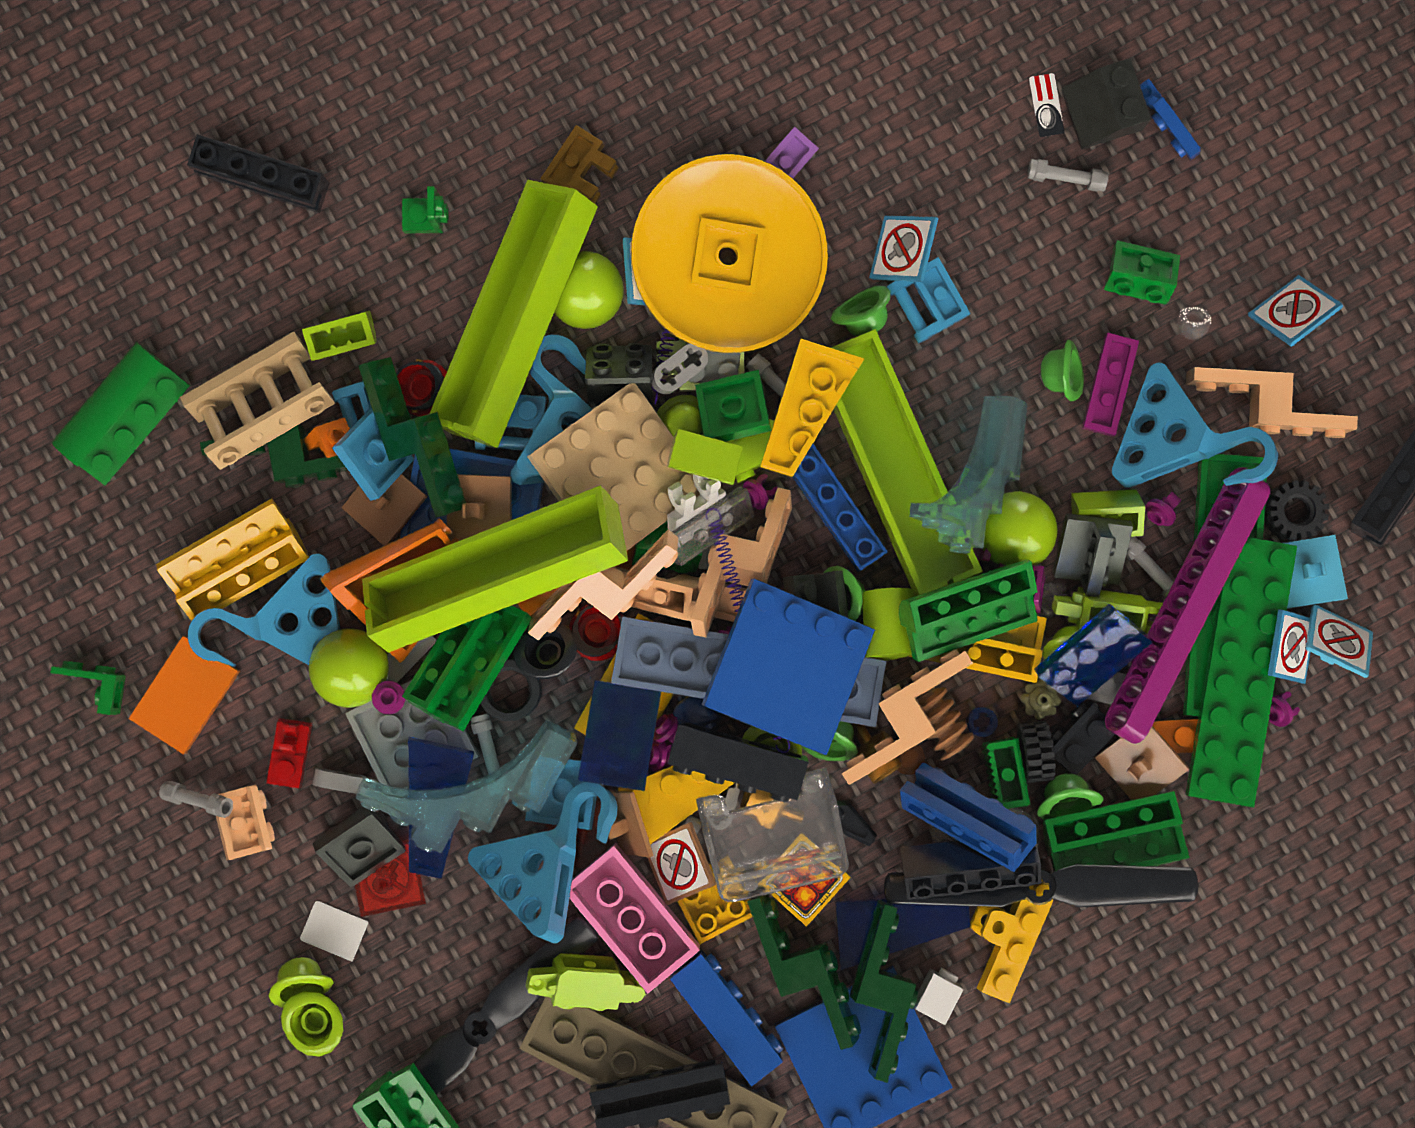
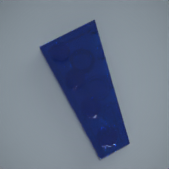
M409 736V872L442 879L474 751Z

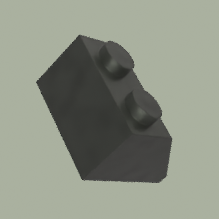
M1131 58L1098 68L1061 89L1081 150L1142 131L1151 121Z

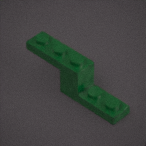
M391 357L359 365L388 460L393 461L416 454L436 518L462 510V504L466 503L438 412L414 419L410 418Z
M300 424L246 455L263 454L266 452L265 448L268 447L274 481L281 484L285 483L286 488L305 485L304 479L317 477L318 481L336 479L337 473L348 471L338 456L310 460L309 451L303 440L306 437L304 426ZM214 440L200 442L203 456L208 457L203 449L213 444Z
M767 891L753 896L747 903L780 996L783 997L818 986L840 1050L853 1047L860 1038L861 1027L855 1014L852 1015L847 1003L850 1000L849 992L845 983H840L836 972L838 970V962L834 952L828 950L826 943H822L789 954L790 941L787 933L784 930L781 931L778 923L779 910L775 900L770 899Z
M878 900L850 997L856 1003L886 1011L868 1072L874 1079L888 1083L890 1074H894L898 1066L899 1056L896 1052L899 1042H903L906 1038L908 1031L906 1018L909 1009H913L916 1004L918 991L915 989L916 984L909 978L880 970V966H884L888 960L890 948L887 946L890 933H895L897 929L899 914L896 913L898 908L894 905Z

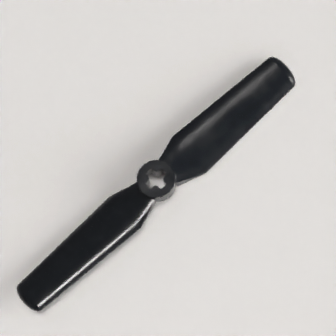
M1075 864L1051 872V874L1041 870L1042 883L1049 886V890L1043 891V896H1036L1035 890H1030L1029 886H1018L994 891H978L961 895L907 900L903 872H891L887 874L884 881V895L890 904L1003 907L1025 899L1035 905H1044L1051 900H1055L1078 908L1192 902L1196 899L1198 878L1195 870L1191 867Z
M575 918L565 927L564 937L558 943L547 942L491 990L483 1007L472 1010L463 1026L440 1036L414 1062L436 1095L467 1069L479 1044H486L491 1041L498 1028L522 1017L542 997L527 992L526 980L529 968L552 967L553 959L561 953L583 955L599 939L597 931L588 921L582 918ZM475 1019L478 1022L483 1020L488 1022L487 1032L483 1029L477 1032L474 1029L476 1025Z

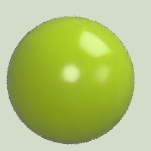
M580 251L554 314L565 324L580 329L595 328L608 322L619 310L624 295L623 280L616 266L603 255L590 251Z
M1014 491L996 497L984 509L978 524L980 545L983 551L986 548L991 554L990 560L997 565L999 563L1009 565L1027 559L1032 561V565L1036 566L1049 556L1057 539L1058 528L1053 511L1041 498L1027 492Z
M345 628L326 635L317 643L309 660V677L315 691L325 701L339 707H358L370 702L376 686L381 682L387 681L389 675V660L386 651L367 636V632L359 629Z

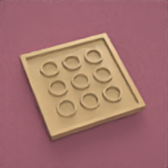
M636 383L627 384L527 456L558 501L601 485L619 506L626 551L665 523L667 515L675 510L668 496V487L679 482L682 484L684 495L692 492L696 497L700 496V492L695 487L693 481V474L667 467L674 437Z

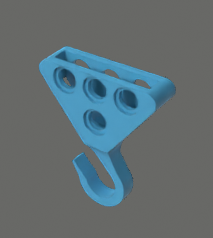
M561 335L544 336L529 371L530 375L548 395L549 404L510 472L511 480L518 485L545 483L527 456L562 432L561 425L570 426L593 410L575 392L549 373L541 363V353L547 350H556L562 353L567 361L585 374L586 361L581 356L578 347L570 339Z
M1155 363L1149 368L1114 461L1112 474L1122 486L1131 488L1203 459H1209L1239 444L1255 441L1262 444L1265 448L1263 461L1253 469H1245L1223 479V482L1226 486L1239 483H1256L1264 480L1273 472L1278 461V451L1272 438L1258 428L1245 427L1222 434L1210 430L1167 366L1163 363ZM1166 391V395L1161 401L1152 402V397L1156 392ZM1155 421L1151 431L1147 433L1140 432L1141 426L1145 422ZM1180 429L1186 430V435L1182 440L1177 442L1171 441L1175 431ZM1143 451V457L1139 462L1129 463L1130 456L1134 452Z
M312 554L263 608L251 618H243L220 608H211L200 612L191 621L188 629V642L191 649L202 659L218 661L235 667V663L218 652L208 650L201 642L200 633L202 627L212 619H221L255 640L265 641L309 665L311 654L317 643L331 632L340 630L335 597L327 588L319 594H314L310 592L308 587L311 578L323 576L331 571L329 561L321 554ZM320 608H327L331 612V621L326 626H318L314 622V614ZM286 614H295L298 618L297 628L292 632H285L281 627V619Z
M595 782L581 783L567 794L559 823L553 830L474 847L468 854L469 864L533 935L551 943H558L564 937L576 855L578 814L582 803L592 796L600 798L601 810L598 815L596 839L605 844L611 826L617 817L618 806L615 796L611 791ZM543 861V866H542V868L538 871L539 865H540L541 862ZM521 886V890L519 894L516 896L517 890ZM541 908V912L536 918V913Z

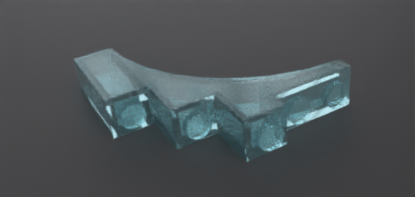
M984 396L975 443L958 481L947 494L936 502L911 503L909 517L922 521V527L937 529L939 533L938 542L949 545L951 552L970 553L971 548L984 547L986 520L989 519V514H1002L1004 487L1007 485V480L1019 481L1027 403L1015 396Z
M545 720L532 741L514 759L493 773L473 782L440 790H411L387 786L363 777L357 788L356 799L360 800V804L370 811L378 812V810H381L391 815L390 818L402 826L412 825L411 840L415 841L414 844L420 849L427 852L434 850L442 853L460 819L471 830L477 832L484 830L491 833L509 799L512 800L514 806L523 811L529 812L532 809L539 813L577 745L576 735Z

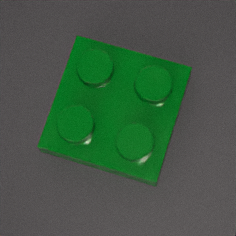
M759 369L695 385L704 436L727 442L771 431Z

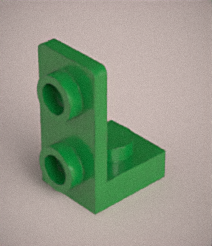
M427 186V198L402 199V231L404 234L443 233V223H448L449 220L448 204L444 203L443 195H439L435 186Z
M63 661L62 666H51L50 673L102 680L101 686H98L95 692L94 701L95 705H98L97 713L106 715L120 714L126 675L115 674V667L95 665V671L83 669V663Z

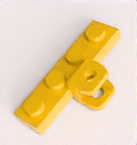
M1043 883L1029 886L1030 890H1035L1036 896H1043V891L1049 890V886L1043 885ZM1025 899L1013 903L1009 912L1000 907L977 906L970 922V928L978 935L995 944L977 986L979 991L1010 1003L1053 900L1044 905H1035ZM985 914H988L984 922V925H982L981 918Z

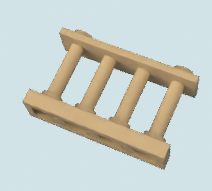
M295 332L290 333L180 397L183 406L199 423L205 420L214 443L203 450L220 470L335 404L333 398L320 382L312 385L302 363L311 358L307 347ZM291 371L301 393L284 402L273 380ZM262 387L272 409L255 419L245 396ZM234 404L243 426L226 435L216 413Z

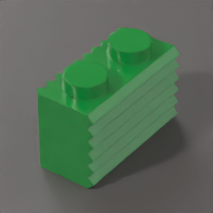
M1010 737L983 742L981 747L984 748L982 751L985 755L983 759L986 761L984 766L988 768L986 773L989 774L987 779L990 781L988 786L991 787L989 792L993 794L991 798L1001 802L1007 809L1030 805L1018 739Z

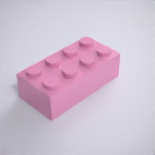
M616 842L572 878L570 900L647 993L651 992L700 951V944L669 906L666 905L665 901Z

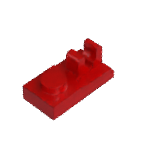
M279 718L276 725L266 784L302 788L312 723Z

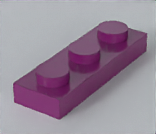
M1111 333L1105 334L1081 429L1112 437L1116 435L1139 340Z

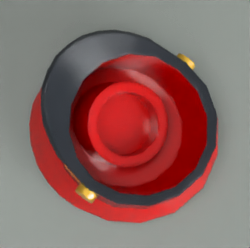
M416 359L414 362H408L396 372L410 414L416 416L430 414L447 373L440 364L430 360Z
M591 604L582 607L574 615L569 626L576 636L578 643L577 653L591 661H603L613 657L617 650L623 614L619 612L611 620Z

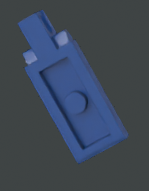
M1150 79L1140 84L1147 107L1155 112L1151 116L1152 120L1161 132L1168 129L1174 138L1170 144L1180 158L1187 155L1191 161L1198 156L1201 151L1200 146Z

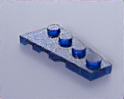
M886 898L835 902L841 970L859 964L877 901L887 902ZM892 904L898 908L896 913L899 914V922L895 933H890L888 939L889 954L969 928V906Z

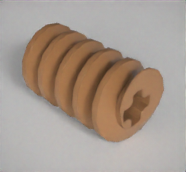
M934 687L916 699L937 731L936 734L927 739L938 738L939 742L934 746V751H946L940 759L942 761L966 748L973 740L974 735L973 733L962 734L967 727L965 721L955 723L961 713L959 710L948 711L954 701L952 698L942 700L947 689L945 687Z

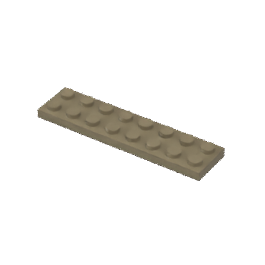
M550 997L544 998L519 1048L589 1085L698 1062L600 1011L580 1007L562 1009L558 1006H553ZM726 1076L730 1094V1105H725L723 1111L706 1114L705 1110L693 1112L692 1117L685 1120L673 1121L672 1117L660 1121L674 1128H779L787 1112V1106Z

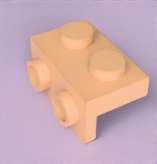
M255 784L218 794L233 801V810L228 817L216 816L226 860L272 849L271 842L275 840L271 823H266L263 810L267 808L263 791L258 790Z

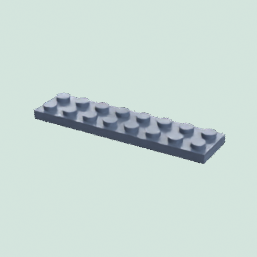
M622 617L611 683L704 699L729 635L709 631L705 638L693 635L692 628ZM864 657L840 721L876 727L879 710L878 703H880L886 661Z

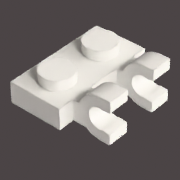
M693 474L695 487L700 492L698 497L692 492L684 495L682 484L679 482L668 487L669 499L675 507V510L667 515L668 529L678 537V545L709 527V524L720 519L718 511L712 509L707 513V520L705 514L708 509L717 508L722 518L726 516V491L720 488L721 482L709 481L708 478Z

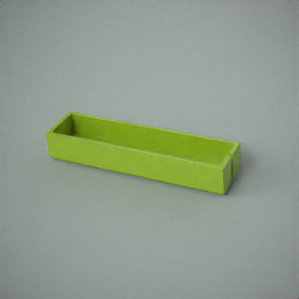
M527 180L430 411V414L438 412L443 430L498 448L598 208L595 203L576 189Z
M876 329L831 347L864 358V361L833 410L910 587L914 590V596L947 586L948 583L950 585L981 574L983 572Z
M600 485L362 579L364 605L369 608L365 610L367 636L384 650L391 652L627 562L628 556L617 502Z

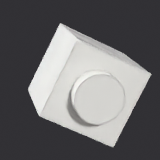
M930 968L918 991L914 1008L946 1025L964 990L957 983L959 977L943 968L940 969L939 973Z

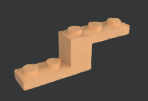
M1194 367L1187 371L1186 385H1196L1197 391L1208 392L1216 391V387H1229L1230 393H1249V389H1251L1249 427L1260 428L1267 434H1279L1280 429L1292 430V435L1312 436L1313 431L1325 432V437L1345 438V433L1357 430L1358 416L1292 412L1294 373Z
M777 488L774 500H768L765 510V518L767 520L764 527H759L756 541L724 534L720 535L727 536V539L719 543H729V545L721 549H731L724 555H733L726 561H735L728 567H736L734 571L730 572L738 573L736 577L732 578L740 579L736 584L748 586L751 579H757L767 584L792 510L791 490ZM726 544L711 546L708 554L709 567L707 573H702L699 578V595L696 602H691L687 615L688 621H691L693 635L707 637L726 583L725 580L736 575H723L734 568L721 569L732 562L719 563L730 557H718V555L728 550L716 551V549Z
M668 529L626 574L614 566L559 587L534 613L530 621L528 633L537 640L546 632L552 633L560 624L561 616L567 610L573 611L579 605L582 598L611 620L620 611L625 613L633 604L634 596L641 589L646 591L654 583L657 577L656 574L663 566L668 568L674 563L679 554L677 552L678 537Z
M616 567L624 574H626L629 571L626 569ZM686 574L670 579L656 577L654 583L646 591L641 589L634 596L635 600L631 607L688 621L689 606L692 601H697L699 595V578ZM725 584L714 617L734 622L738 613L734 611L739 609L740 605H732L743 599L731 600L732 597L741 593L729 594V592L739 587L727 588L728 584ZM740 588V589L736 590V591H743V592H744L742 595H740V596H738V597H744V595H745L747 589H745V588Z
M957 649L953 650L939 659L942 665L930 671L926 667L911 676L913 683L902 689L898 684L882 694L885 700L878 704L899 739L894 741L892 736L874 746L877 751L875 754L865 758L862 753L847 762L848 770L843 772L842 775L848 785L853 784L937 733L916 698L972 665L973 662L966 651L959 654Z

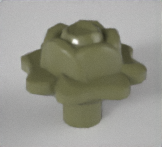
M1042 679L1035 684H1027L1025 686L1026 693L1022 694L1020 699L1025 705V713L1027 715L1034 714L1037 720H1041L1045 716L1056 714L1055 706L1061 703V699L1056 694L1055 685L1049 684L1047 686L1046 681Z

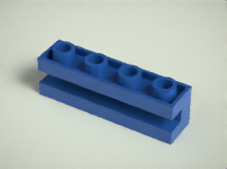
M812 444L792 478L858 573L888 551L819 451Z
M923 762L915 771L916 782L913 784L907 781L900 789L902 809L1012 872L1016 871L1037 844L1036 825L1027 816L1017 815L1005 808L998 800L989 799L981 795L971 785L954 780L938 767L933 768Z
M700 950L691 957V961L674 971L670 975V980L752 1087L783 1063V1057L780 1052L784 1048L773 1033L767 1036L760 1027L764 1022L752 1006L747 1009L741 1002L740 998L743 997V994L732 980L728 983L719 973L723 968L712 953L706 956Z

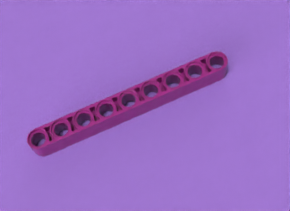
M1239 467L1232 471L1228 477L1236 473H1239L1247 468ZM1264 480L1256 483L1223 485L1106 714V728L1133 744L1140 743L1148 735L1269 498L1270 487Z

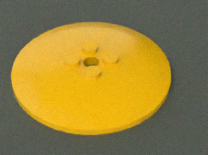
M721 154L693 160L671 172L652 190L638 214L632 235L631 264L637 289L649 311L663 327L677 338L688 344L690 343L713 352L741 353L753 351L768 346L789 334L804 320L813 308L820 295L827 271L828 252L825 230L810 197L796 181L782 170L762 160L743 155ZM723 248L732 249L736 254V262L732 265L723 264L719 259V251Z

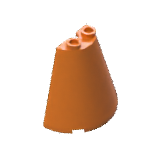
M439 518L430 525L324 574L320 580L331 594L347 610L350 609L366 626L365 610L369 608L364 605L362 579L459 540L456 537L452 540L448 538L453 532ZM417 642L389 653L401 663L406 659Z

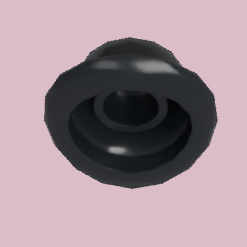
M560 623L552 633L546 632L539 640L531 636L528 630H526L514 647L513 656L516 666L524 674L535 679H550L561 675L570 667L576 657L578 643L575 633L568 626Z

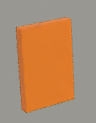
M182 636L128 719L180 753L187 754L240 673V670L218 661L202 659L191 649L188 637Z

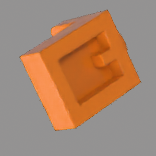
M344 417L316 426L303 440L308 451L320 448L321 451H324L327 458L337 456L332 447L350 428Z

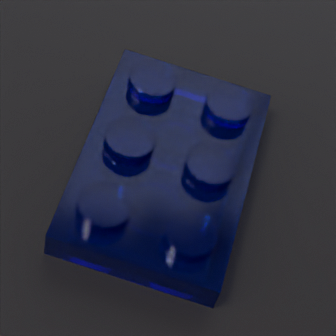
M1108 604L1035 667L1034 670L1041 680L1078 707L1153 642L1143 630L1111 604Z
M594 680L578 775L579 781L645 791L661 691Z

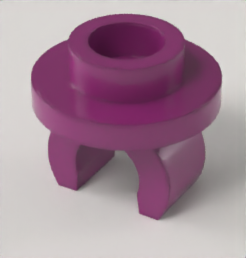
M761 474L756 480L749 479L743 484L744 500L749 506L759 510L766 508L769 499H774L778 488L777 486L772 490H765L762 485L768 478L767 474Z
M1172 491L1161 500L1150 499L1145 505L1149 520L1159 526H1171L1176 520L1173 509L1181 502V499Z
M381 682L372 693V703L379 712L394 714L400 711L406 700L402 697L405 691L397 682Z
M1290 692L1273 695L1269 722L1278 727H1285L1290 724L1293 716L1300 712L1299 707L1291 708L1286 701L1292 695Z
M673 713L662 715L653 726V739L660 743L668 739L673 743L678 719L673 716Z
M653 740L646 747L645 762L651 771L658 772L663 768L666 769L673 766L667 764V754L672 744H666L665 741L659 743Z

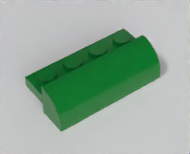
M136 341L51 443L74 465L80 466L103 485H106L189 388L190 384Z
M1024 559L902 600L899 605L900 624L907 630L913 659L920 662L1038 621L1033 594L1038 593L1032 561Z
M511 605L441 632L402 697L434 719L464 731L532 617L527 612Z
M1174 791L1043 821L1047 855L1050 856L1054 871L1075 864L1158 866L1190 858L1181 828L1183 820Z
M414 1063L394 1074L389 1071L378 1078L358 1096L352 1105L367 1128H460Z

